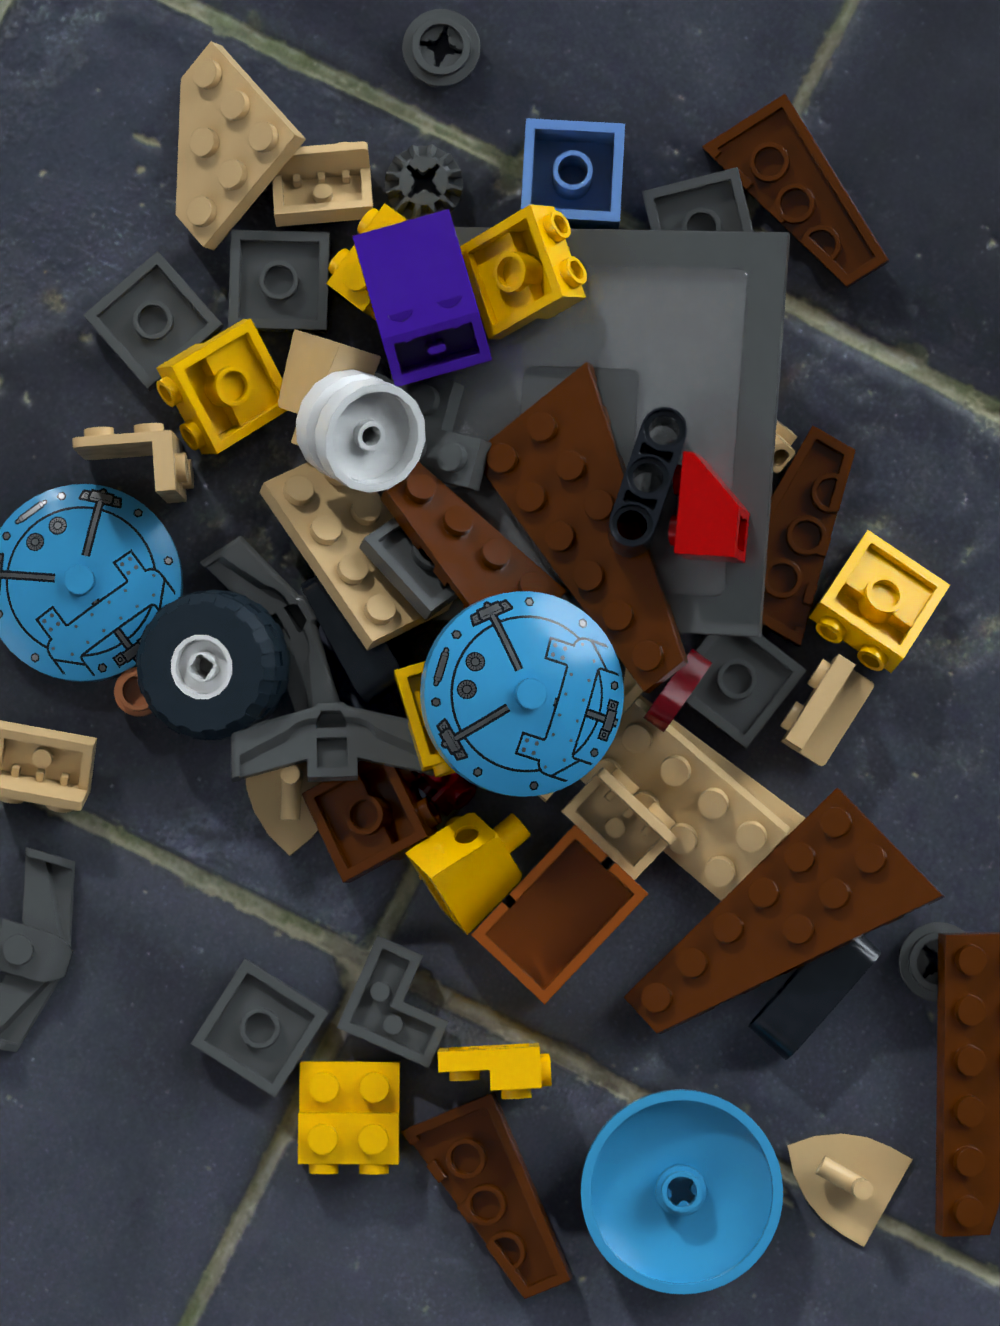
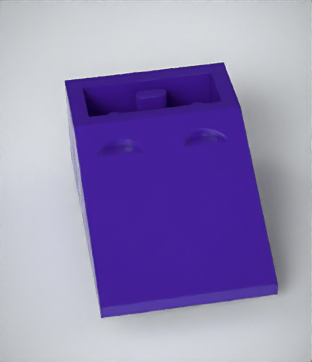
M449 209L352 236L395 386H403L492 360Z

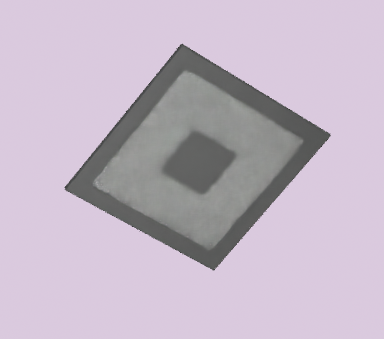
M491 227L454 228L459 245L461 246ZM571 229V234L566 238V242L571 256L579 259L586 270L587 281L582 284L586 298L550 319H535L500 340L488 339L485 331L492 357L491 361L435 376L436 378L464 385L452 432L489 441L586 362L592 364L601 400L607 409L611 421L612 434L626 469L646 415L659 407H670L679 411L685 418L688 427L684 451L694 452L705 459L750 512L745 563L684 559L674 554V546L669 544L668 538L669 522L672 515H677L679 495L674 494L672 483L659 525L650 546L651 554L654 555L659 570L658 576L667 604L671 607L679 633L761 637L790 234L788 232ZM411 383L399 387L406 393H409ZM668 426L655 427L650 432V437L653 441L660 445L671 444L677 439L674 430ZM683 454L679 465H682ZM645 472L639 474L633 480L635 486L643 492L650 493L656 491L661 486L659 478L652 473ZM483 474L479 491L445 484L566 590L562 598L563 600L568 601L585 612L485 474ZM457 598L452 602L448 611L430 620L450 621L462 611L464 604Z

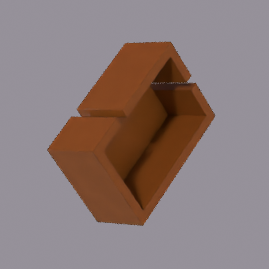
M576 825L561 838L509 894L516 902L510 908L501 902L471 934L544 1005L649 894L616 862L606 870L600 863L608 855Z

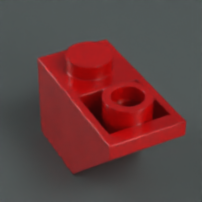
M683 451L682 465H677L673 476L674 494L679 495L678 513L671 516L668 530L669 544L674 546V554L687 560L745 563L750 512L705 459L694 452Z

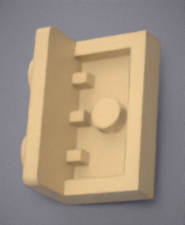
M339 142L336 144L300 146L272 180L276 227L361 220L369 210L373 209L367 142Z
M840 654L835 656L830 663L822 659L807 682L809 686L814 688L804 705L795 701L780 726L786 729L787 732L780 742L816 765L824 766L872 692L874 683L853 670L856 664Z
M0 720V801L10 804H18L24 801L45 805L49 810L59 813H67L73 810L81 811L91 791L97 738Z
M602 767L561 812L629 876L636 880L657 856L677 839L670 831L676 822L655 802L648 809L633 796L639 787L618 767L611 774Z

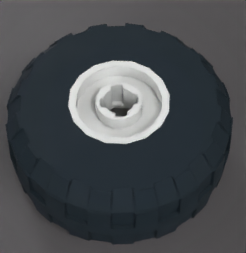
M206 590L178 597L177 600L166 604L155 613V617L146 625L141 635L140 646L136 654V666L140 692L143 694L148 708L156 718H159L169 729L178 734H184L199 740H221L231 738L232 733L262 722L272 715L279 706L278 703L283 693L286 692L289 681L290 655L284 639L285 635L268 610L261 604L236 592Z

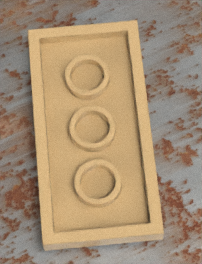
M309 462L263 483L259 493L367 651L426 622L359 548L367 535L394 518L381 501L378 492L367 493L351 489L336 479L319 472ZM452 602L428 620L448 611Z
M638 697L621 717L616 738L613 740L608 751L598 764L580 780L587 784L602 767L610 774L618 767L639 787L633 796L648 809L655 802L676 822L670 831L677 839L663 851L722 901L770 854L788 834L790 827L674 727L669 725L662 732L645 720L643 717L650 707Z

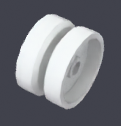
M354 369L332 372L316 382L303 398L296 418L297 443L305 460L319 472L336 479L341 484L367 493L388 490L406 479L419 462L426 441L425 419L416 400L402 388L384 382L372 374Z

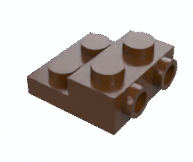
M359 761L358 780L324 781L302 793L343 883H351L391 860H401L407 856L405 853L438 832L436 826L442 822L440 812L429 797L422 799L415 784V781L421 777L420 773Z

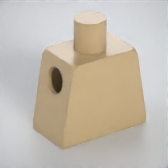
M294 329L278 399L279 408L298 414L303 398L316 382L332 372L349 369L374 375L381 356ZM295 427L291 443L298 445Z

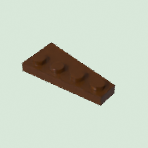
M783 94L702 146L703 150L724 170L738 167L743 188L845 287L852 286L889 262L886 254L786 94Z
M815 426L811 427L771 497L762 626L798 647L802 644L822 566L827 555L836 516L856 451Z
M420 462L416 464L406 479L390 489L384 490L380 498L414 546L417 549H423L434 563L435 568L433 572L444 587L450 585L464 604L462 610L484 598L502 593L531 591L553 595L561 599L565 595L566 590Z
M495 1091L400 1131L411 1146L414 1145L428 1164L426 1167L437 1182H441L458 1205L457 1209L468 1224L471 1223L485 1241L486 1248L524 1299L566 1283L573 1278Z

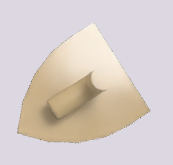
M307 762L246 778V789L254 813L268 835L289 856L313 838L318 831L302 793L321 782H308Z
M842 1133L813 1136L787 1145L793 1175L807 1202L823 1221L845 1237L864 1247L913 1159L890 1146L868 1137Z

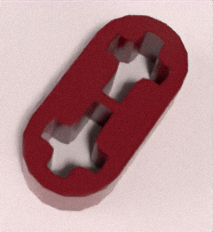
M691 649L687 655L688 663L671 677L643 717L662 732L670 725L712 665L711 661L694 649Z

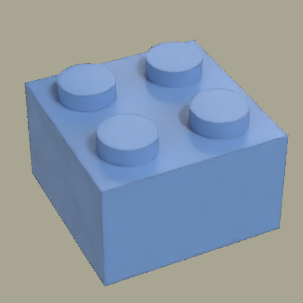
M526 118L521 209L530 204L552 206L566 217L571 229L619 230L625 124Z

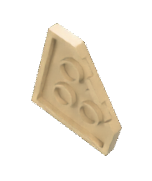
M212 41L181 77L176 216L203 247L215 250L306 139L223 46Z

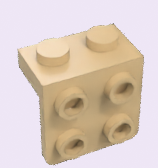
M162 423L134 425V433L114 434L113 427H92L84 429V437L72 438L73 449L85 460L153 456L155 492L166 503L187 502L186 489L194 488L192 459H187L186 452H183V443L172 430H164V424Z

